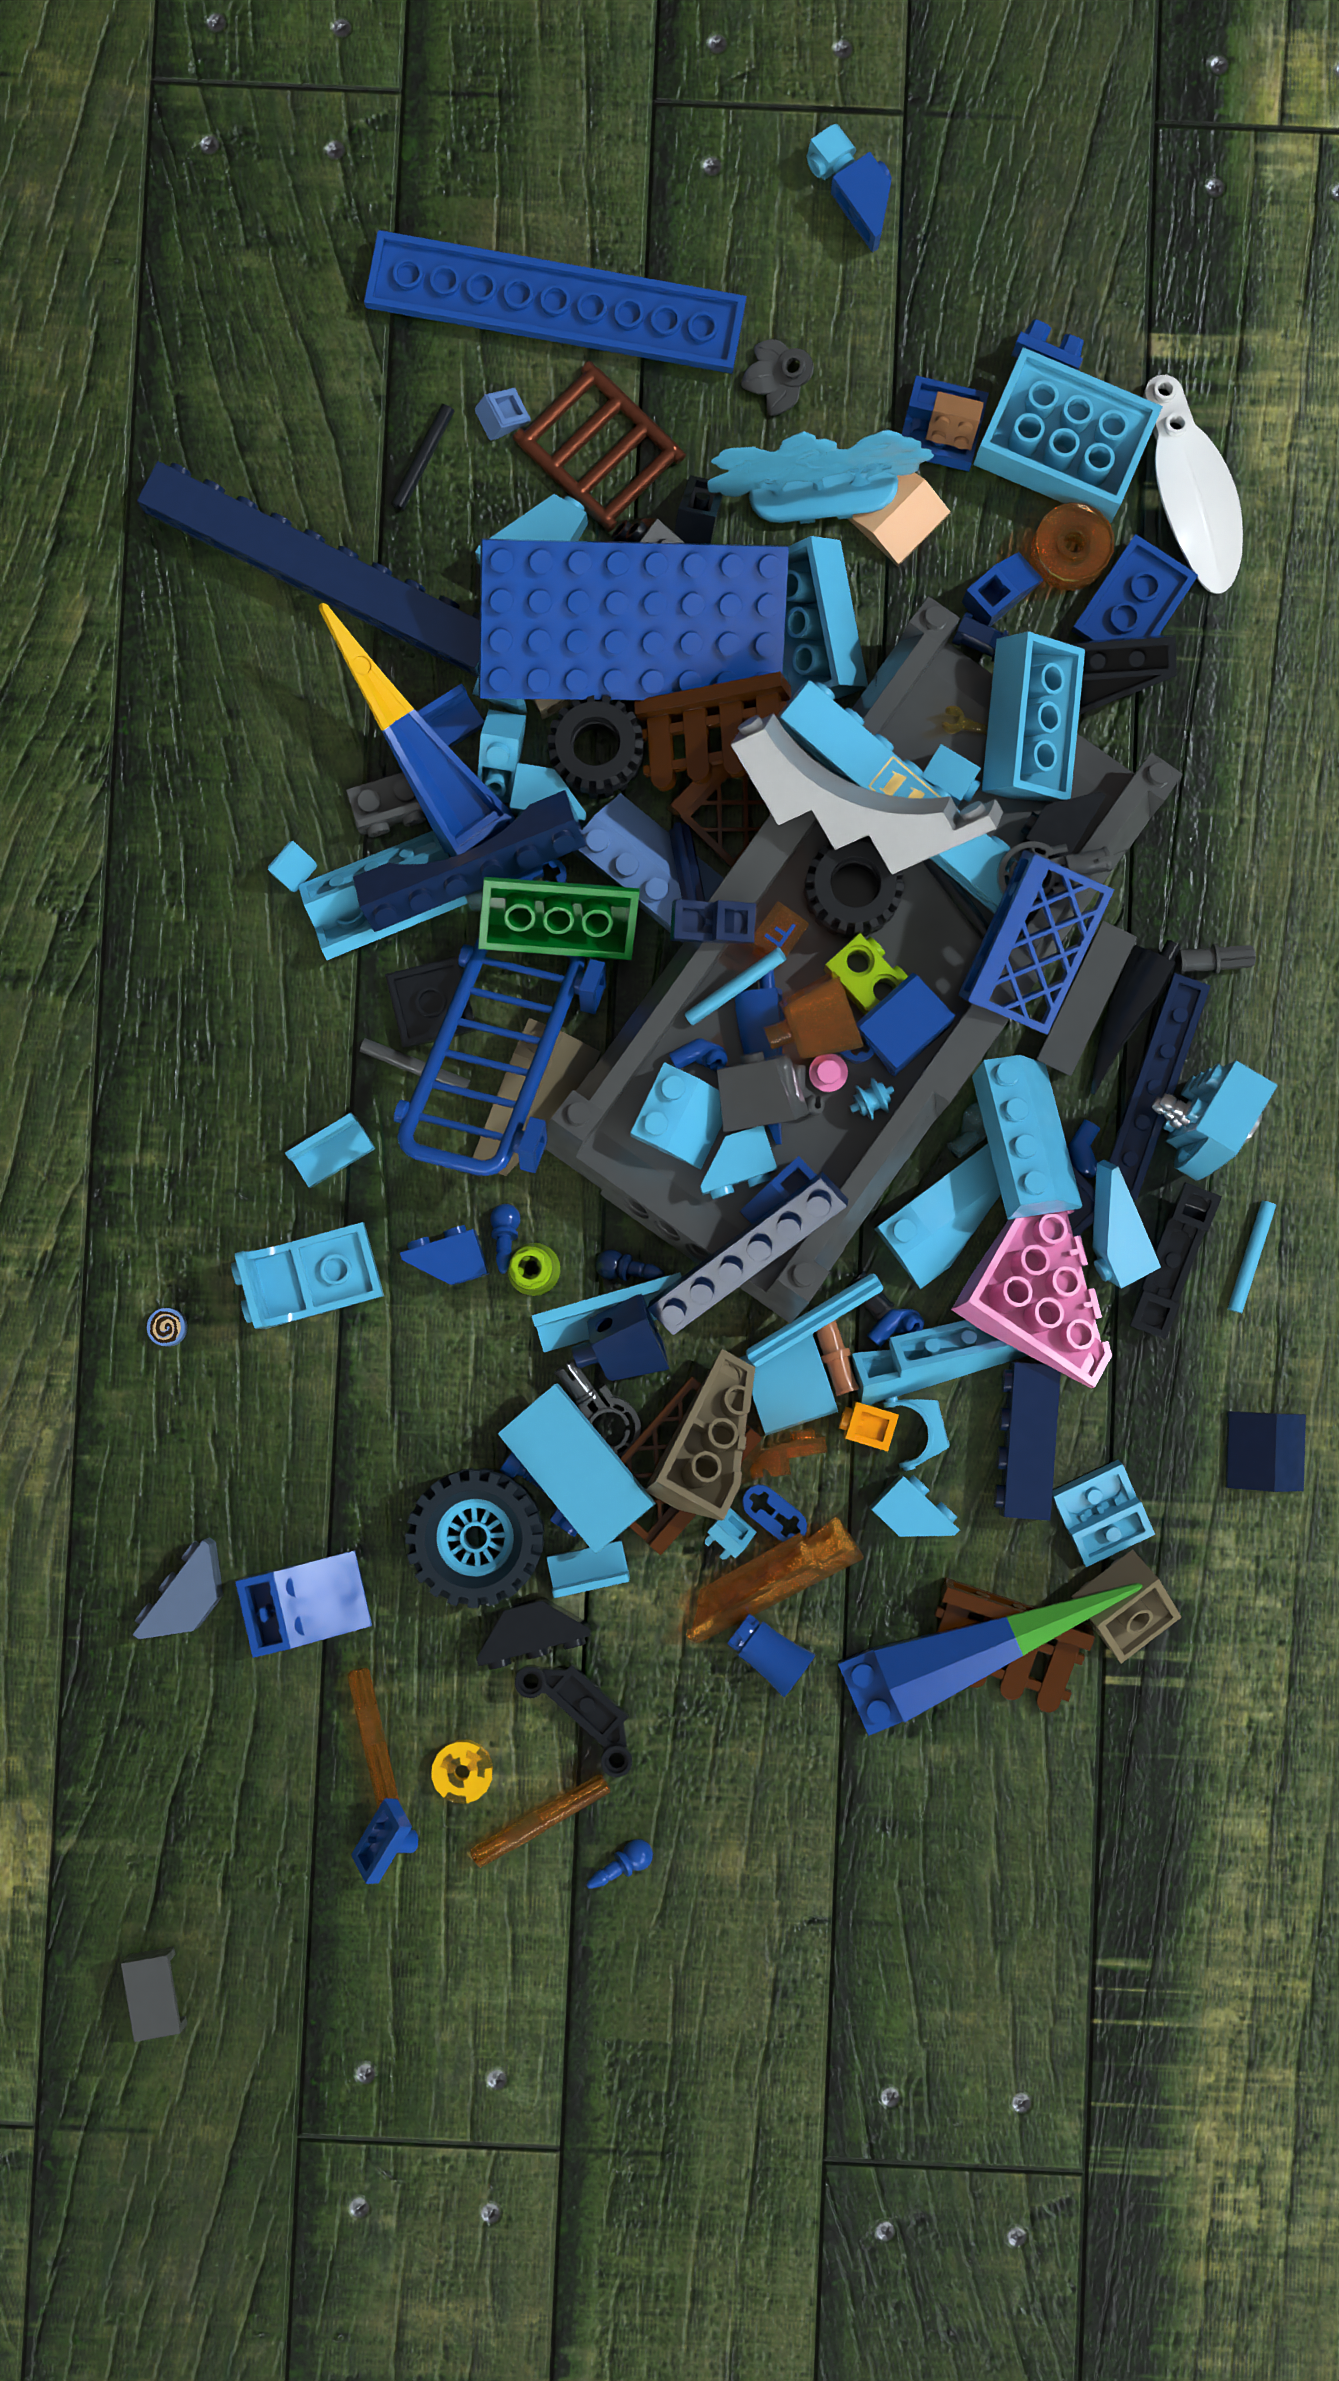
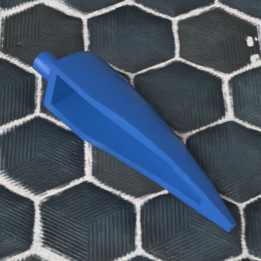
M773 969L759 979L760 989L742 991L734 997L743 1055L763 1051L764 1058L782 1054L785 1031L782 989L775 987ZM781 1122L769 1124L768 1128L776 1145L782 1144Z

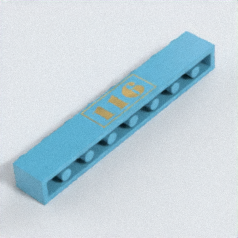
M809 680L803 684L776 716L784 730L797 744L831 773L850 783L878 793L905 798L951 796L940 786L934 785L932 787L922 778V770L916 764L907 759L903 762L892 752L894 747L885 737L880 734L872 735L863 727L865 722L862 717L850 708L844 710L833 700L835 698L833 692L820 682L814 684ZM985 833L930 858L995 914L1003 897L997 884V869L1002 857L1010 850V847L1003 840L996 836L990 838ZM1011 857L1006 865L1005 871H1009L1010 865L1013 861H1016L1017 863L1018 861ZM1005 875V883L1008 886V877Z

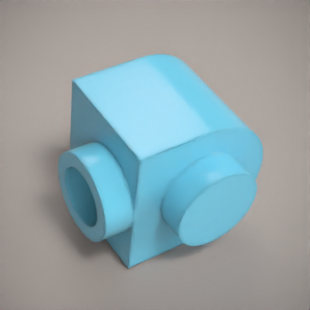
M834 124L811 139L807 153V162L815 176L826 180L832 174H837L855 162L853 156L856 148L839 125Z

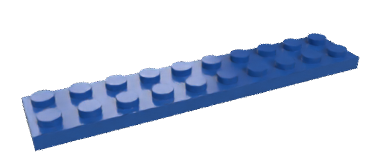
M378 230L364 304L368 309L733 374L747 296Z

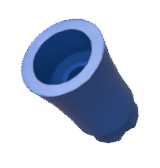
M751 1614L746 1617L727 1643L730 1647L740 1652L738 1656L758 1671L783 1698L792 1689L816 1656V1654L795 1644L775 1631L764 1621L760 1624Z

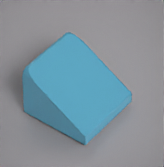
M293 840L284 847L268 866L269 872L292 892H296L299 889L298 885L304 883L317 868L316 862Z

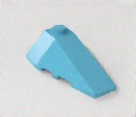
M989 1143L874 1228L919 1289H922L952 1266L1001 1194Z

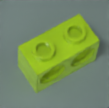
M860 933L828 961L823 970L856 1007L866 1015L880 1002L873 993V987L876 984L887 983L894 990L908 975L899 966L896 965L892 968L883 959L882 956L885 955V951L875 939L869 937L866 940ZM853 954L862 955L867 960L868 969L861 973L852 971L847 965V958Z

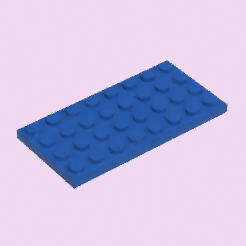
M481 539L479 697L492 699L587 700L588 696L594 695L595 700H602L604 695L611 697L610 700H644L649 697L779 671L783 674L789 547L781 545Z

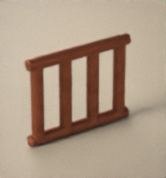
M587 361L581 369L583 374L525 431L521 428L515 432L512 439L564 491L581 503L585 508L584 510L607 532H611L617 525L615 519L673 462L679 464L683 461L686 454L608 376L591 361ZM595 385L609 400L551 457L536 441ZM621 410L636 426L577 482L563 466ZM647 436L662 452L604 508L589 493Z

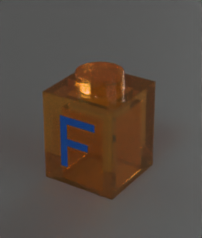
M777 901L756 930L754 943L749 944L755 948L752 954L760 960L779 947L787 959L808 930L810 923Z

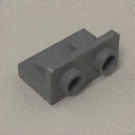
M403 772L346 790L356 820L355 824L360 835L368 834V837H377L388 833L391 826L404 823V826H413L426 820V816Z

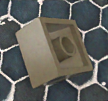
M1133 1549L1125 1556L1116 1559L1108 1569L1095 1579L1086 1582L1078 1592L1072 1595V1598L1076 1599L1133 1583L1143 1585L1139 1591L1087 1619L1120 1663H1123L1181 1618L1180 1613L1159 1578Z

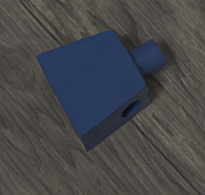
M642 1293L589 1318L587 1325L590 1341L572 1347L573 1357L579 1369L599 1362L606 1378L611 1381L669 1369L664 1341L651 1313L647 1309L648 1306Z

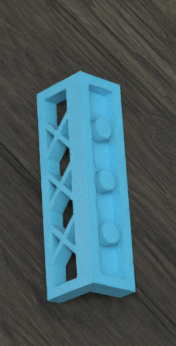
M680 1272L532 1315L543 1352L589 1340L587 1325L589 1318L633 1296L642 1293L648 1306L649 1301L681 1278Z

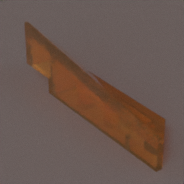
M838 1517L829 1521L807 1540L804 1535L798 1533L702 1588L696 1602L698 1610L692 1629L687 1631L688 1639L695 1643H701L744 1621L749 1614L754 1616L861 1561L864 1556Z

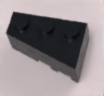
M1176 634L1064 642L1085 649L1079 715L1177 676Z

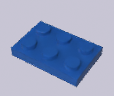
M1135 534L1071 631L1086 641L1159 636L1198 577V574Z

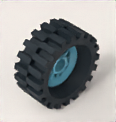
M468 1468L443 1477L420 1496L407 1522L410 1525L408 1532L405 1533V1544H409L410 1553L407 1554L409 1564H414L417 1570L415 1576L420 1583L425 1582L431 1588L429 1590L431 1594L435 1597L441 1595L448 1599L447 1603L455 1606L461 1603L467 1604V1608H478L483 1604H488L489 1606L498 1604L502 1599L513 1596L526 1584L539 1563L544 1546L543 1532L545 1529L536 1501L531 1499L528 1495L529 1491L522 1484H517L512 1480L513 1478L505 1474L494 1472V1469ZM471 1508L472 1521L469 1520L464 1510ZM478 1508L486 1510L481 1520L478 1518ZM493 1513L498 1519L490 1524L486 1523L490 1514ZM458 1515L465 1526L454 1522L453 1519ZM500 1523L502 1524L504 1531L492 1532L494 1527ZM479 1526L485 1530L487 1540L484 1545L476 1547L467 1541L466 1532L469 1527ZM450 1527L461 1532L456 1535H448ZM505 1537L504 1545L492 1540V1538ZM449 1541H460L461 1544L451 1549ZM488 1546L500 1551L499 1555L496 1558L494 1557ZM464 1548L466 1552L461 1560L455 1554ZM481 1552L484 1553L489 1562L481 1563ZM471 1553H474L475 1564L467 1563Z

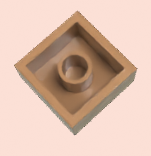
M938 391L925 440L955 446L959 449L971 450L984 402Z

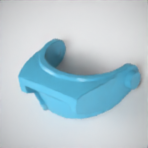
M897 1396L885 1399L886 1402H883L884 1408H894L900 1405L912 1408L924 1418L928 1427V1442L925 1450L915 1459H908L898 1463L900 1469L903 1468V1471L915 1469V1466L949 1448L950 1444L943 1423L939 1401L923 1399L898 1400Z

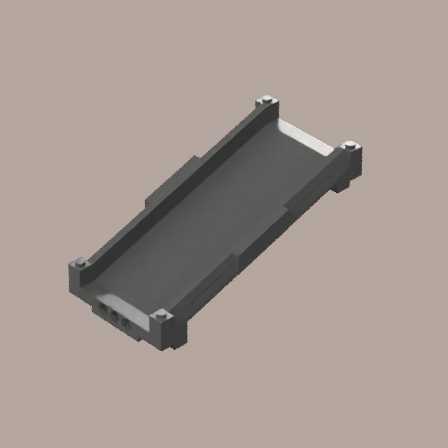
M928 596L909 621L899 642L876 672L871 683L852 710L862 717L865 722L863 724L864 728L872 735L880 734L893 745L894 749L892 752L903 762L905 759L910 760L922 772L928 766L940 744L980 767L981 769L975 778L981 782L970 802L962 799L957 809L962 811L974 802L981 801L985 804L996 799L1003 814L997 829L986 834L990 838L992 836L1000 838L1011 849L1023 843L1027 835L1020 831L1032 811L1039 815L1045 805L1056 802L1009 799L982 792L993 674L947 643L960 618ZM1077 734L1071 799L1096 792H1101L1106 796L1072 854L1107 846L1110 856L1096 859L1094 863L1111 860L1113 870L1150 818L1166 800L1183 774L1152 752L1134 774ZM812 810L780 825L776 823L771 814L708 901L724 900L756 903L754 943L734 944L684 941L593 1070L588 1073L576 1091L572 1090L552 1116L546 1129L548 1141L545 1146L547 1151L601 1188V1196L697 1264H700L751 1225L750 1222L739 1211L771 1181L749 1187L748 1181L733 1185L734 1193L712 1199L710 1193L702 1195L700 1186L725 1136L750 1128L724 1132L722 1125L701 1170L631 1137L630 1133L663 1063L665 1062L675 1067L668 1053L697 1038H702L725 1049L728 1059L726 1066L741 1062L740 1056L743 1055L737 1025L734 997L695 1025L689 1023L685 1017V1012L777 948L776 944L764 937L766 933L780 942L783 935L777 932L775 927L777 926L784 932H787L792 924L796 925L782 946L779 947L785 954L786 961L774 968L775 987L782 989L785 1031L782 1054L789 1053L793 1065L806 1066L805 1087L816 1097L820 1096L824 1101L825 1107L823 1112L814 1118L802 1116L796 1120L781 1122L782 1144L776 1145L768 1125H763L777 1166V1171L770 1173V1176L773 1180L793 1160L800 1156L816 1175L823 1172L848 1198L847 1207L739 1286L790 1324L811 1301L852 1236L933 1122L951 1103L1010 1019L970 1003L958 995L979 950L982 939L921 861L903 869L902 883H905L904 892L891 920L877 932L872 931L864 938L867 940L869 937H872L885 951V955L882 956L883 959L892 968L897 965L908 976L913 972L917 974L955 1015L953 1024L895 1077L890 1074L877 1054L874 1053L868 1061L860 1064L852 1063L841 1057L847 1065L848 1077L845 1084L837 1091L822 1092L813 1086L809 1078V1068L813 1060L821 1054H836L811 1037L808 1031V1022L813 1012L821 1007H831L856 1022L865 1015L823 970L825 964L857 935H853L852 939L843 938L844 934L836 932V935L828 932L829 928L825 925L820 927L815 922V915L809 913L807 898H804L805 879L812 859L816 857L818 851L824 845L827 847L831 843ZM1022 849L1016 852L1012 857L1019 862L1018 857L1022 855L1023 851H1030L1027 849ZM842 868L834 874L831 880V890L834 896L846 906H865L876 895L877 887L874 879L867 871L861 868ZM1105 871L1085 877L1103 884L1112 871ZM1048 872L1043 881L1045 886L1048 881ZM1069 879L1070 883H1075V886L1081 884L1072 879ZM1055 882L1053 885L1060 886L1063 885V882ZM961 886L990 924L994 913ZM1090 887L1074 894L1081 913L1097 893L1096 890ZM1051 890L1045 893L1046 898L1051 894ZM1068 896L1049 904L1055 924L1074 916ZM1036 897L1033 903L1039 901V897ZM1042 908L1028 913L1025 924L1029 934L1048 927ZM1074 924L1057 930L1061 942ZM1020 931V933H1019L1017 939H1020V938L1023 937L1021 931ZM1051 933L1032 941L1038 960L1052 955L1056 950ZM1026 944L1012 949L1008 957L1012 971L1032 963ZM853 954L847 958V965L852 971L861 973L868 969L867 960L862 955ZM1041 966L1042 972L1046 969L1044 966ZM1003 968L1001 975L1006 974L1005 968ZM1035 970L1015 977L1021 996L1028 994L1038 980ZM759 980L743 991L760 989ZM1009 980L995 986L989 1001L1002 1005L1015 999ZM878 983L873 987V993L880 1001L893 991L892 987L887 983ZM1018 1006L1013 1007L1010 1010L1016 1011ZM829 1015L825 1019L818 1017L815 1020L820 1025L818 1032L822 1035L827 1031H831L838 1036L842 1033L833 1027L832 1022L834 1018ZM846 1034L844 1035L843 1039L853 1046L850 1051L852 1054L857 1056L860 1051L868 1053L869 1049L865 1046L866 1039L860 1035L855 1040ZM696 1062L680 1069L719 1090L717 1071ZM871 1078H874L877 1084L882 1082L885 1088L892 1086L895 1093L889 1095L891 1103L888 1104L890 1112L886 1113L881 1108L874 1111L873 1121L867 1115L862 1116L859 1110L852 1113L850 1105L855 1103L853 1095L857 1094L855 1086L858 1085L863 1090L871 1087Z

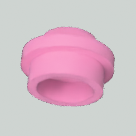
M832 1053L819 1055L813 1060L809 1068L811 1083L822 1092L837 1091L845 1084L848 1077L846 1063L841 1057Z

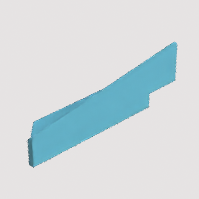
M963 1320L890 1337V1350L853 1353L852 1362L856 1383L859 1386V1401L866 1405H872L885 1401L886 1398L901 1396L1028 1355L983 1332L969 1321Z

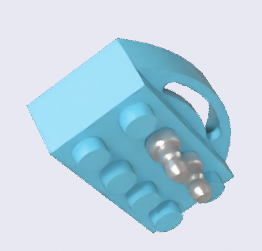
M1234 1061L1225 1066L1217 1063L1213 1069L1209 1067L1204 1073L1199 1072L1196 1077L1194 1075L1191 1076L1181 1092L1182 1096L1189 1099L1187 1104L1177 1100L1176 1097L1170 1094H1164L1162 1098L1157 1097L1151 1107L1155 1112L1163 1114L1166 1118L1162 1128L1170 1133L1165 1142L1177 1148L1174 1167L1192 1179L1199 1181L1227 1163L1238 1154L1242 1145L1257 1130L1262 1120V1111L1278 1085L1240 1062Z

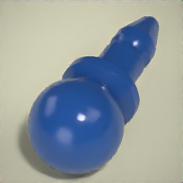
M510 1204L498 1205L493 1209L490 1216V1222L494 1228L491 1231V1237L497 1240L496 1262L501 1274H505L508 1270L511 1260L512 1241L518 1238L516 1229L521 1220L519 1211Z
M641 1839L631 1840L625 1845L623 1852L617 1851L614 1853L616 1861H612L604 1866L603 1870H598L594 1873L586 1884L587 1888L593 1889L604 1886L609 1880L612 1881L620 1876L622 1872L629 1877L632 1875L633 1870L641 1871L646 1869L653 1859L651 1846Z

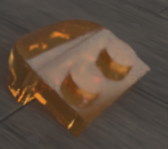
M812 1428L790 1431V1439L773 1442L764 1447L755 1456L750 1465L751 1478L763 1477L762 1469H767L772 1477L791 1474L789 1458L826 1453L825 1437L821 1434H815V1429Z

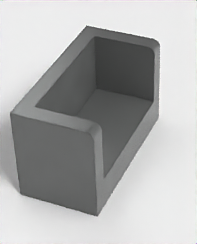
M174 1946L129 1954L121 1963L134 2042L181 2034L187 2025L186 2016L179 2017L170 1964L171 1959L175 1956Z

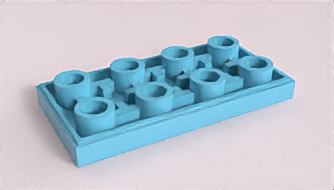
M558 1383L554 1384L498 1433L595 1554L600 1552L656 1504Z

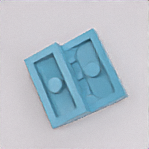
M813 1334L759 1367H755L752 1397L765 1436L838 1412ZM747 1355L740 1357L741 1360L752 1365Z
M1119 1460L1073 1480L1052 1492L1053 1502L1085 1567L1155 1535L1142 1502L1137 1498L1125 1468Z

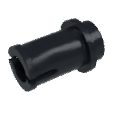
M862 1271L847 1284V1287L868 1275ZM883 1292L862 1303L876 1321L895 1305Z

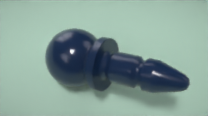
M609 1249L601 1252L595 1261L597 1273L607 1280H614L619 1277L621 1280L627 1281L630 1276L657 1279L665 1276V1272L655 1265H645V1263L633 1261L631 1255L625 1254L622 1256L616 1250Z

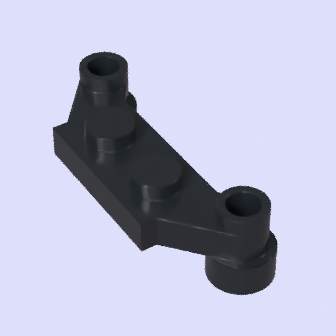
M573 1663L568 1668L526 1665L518 1671L515 1678V1687L520 1695L526 1698H535L541 1693L547 1694L603 1746L601 1766L607 1775L618 1778L630 1771L632 1754L627 1747L624 1722L629 1717V1714ZM527 1674L536 1675L538 1683L535 1685L528 1684L525 1681V1676ZM613 1753H620L623 1755L624 1760L620 1763H614L610 1756Z

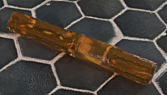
M358 1668L350 1671L347 1677L378 1809L384 1798L398 1799L399 1801L370 1671L368 1668Z
M602 1775L593 1777L473 1847L470 1853L475 1864L478 1867L489 1864L609 1794L610 1787L606 1779Z

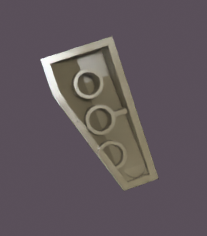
M529 1018L522 1033L541 1038L546 1025ZM560 1031L522 1130L525 1131L530 1117L545 1120L547 1129L550 1119L572 1090L576 1091L588 1073L593 1070L601 1052ZM519 1040L509 1064L529 1069L538 1045ZM506 1072L497 1097L517 1101L526 1076ZM493 1104L484 1129L504 1134L513 1108ZM481 1136L472 1158L479 1160L491 1159L497 1153L501 1141ZM513 1153L508 1165L498 1172L499 1174L507 1176L519 1163L518 1153Z
M724 1349L719 1351L663 1452L645 1488L647 1493L678 1510L721 1521L725 1519L741 1486L742 1472L740 1470L742 1454L746 1446L747 1437H745L747 1414L750 1412L755 1374L754 1366Z

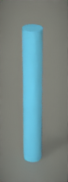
M779 947L775 948L685 1012V1017L689 1023L695 1025L786 961L785 954Z
M1261 1201L1227 1308L1230 1311L1241 1314L1243 1312L1276 1208L1274 1203Z

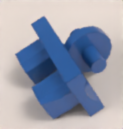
M1037 319L1032 321L1025 333L1020 332L1011 356L1018 359L1024 347L1076 370L1079 369L1083 360L1080 357L1083 339L1071 334H1065L1059 348L1046 342L1051 327Z

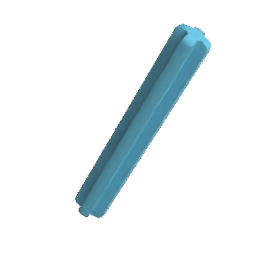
M874 1273L869 1274L800 1316L791 1324H787L746 1350L748 1359L753 1366L759 1367L882 1292L883 1285L877 1275Z

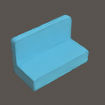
M349 1113L291 1148L285 1154L289 1160L293 1161L307 1186L312 1188L370 1153L375 1147L357 1117Z
M622 1540L610 1542L597 1554L590 1547L546 1557L553 1586V1598L621 1584L630 1580Z

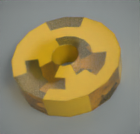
M456 1740L446 1744L438 1752L432 1764L431 1778L435 1789L444 1799L453 1803L467 1804L478 1800L488 1790L493 1779V1762L490 1754L482 1745L472 1740ZM460 1765L467 1766L470 1771L469 1776L465 1778L459 1777L456 1774V1767Z

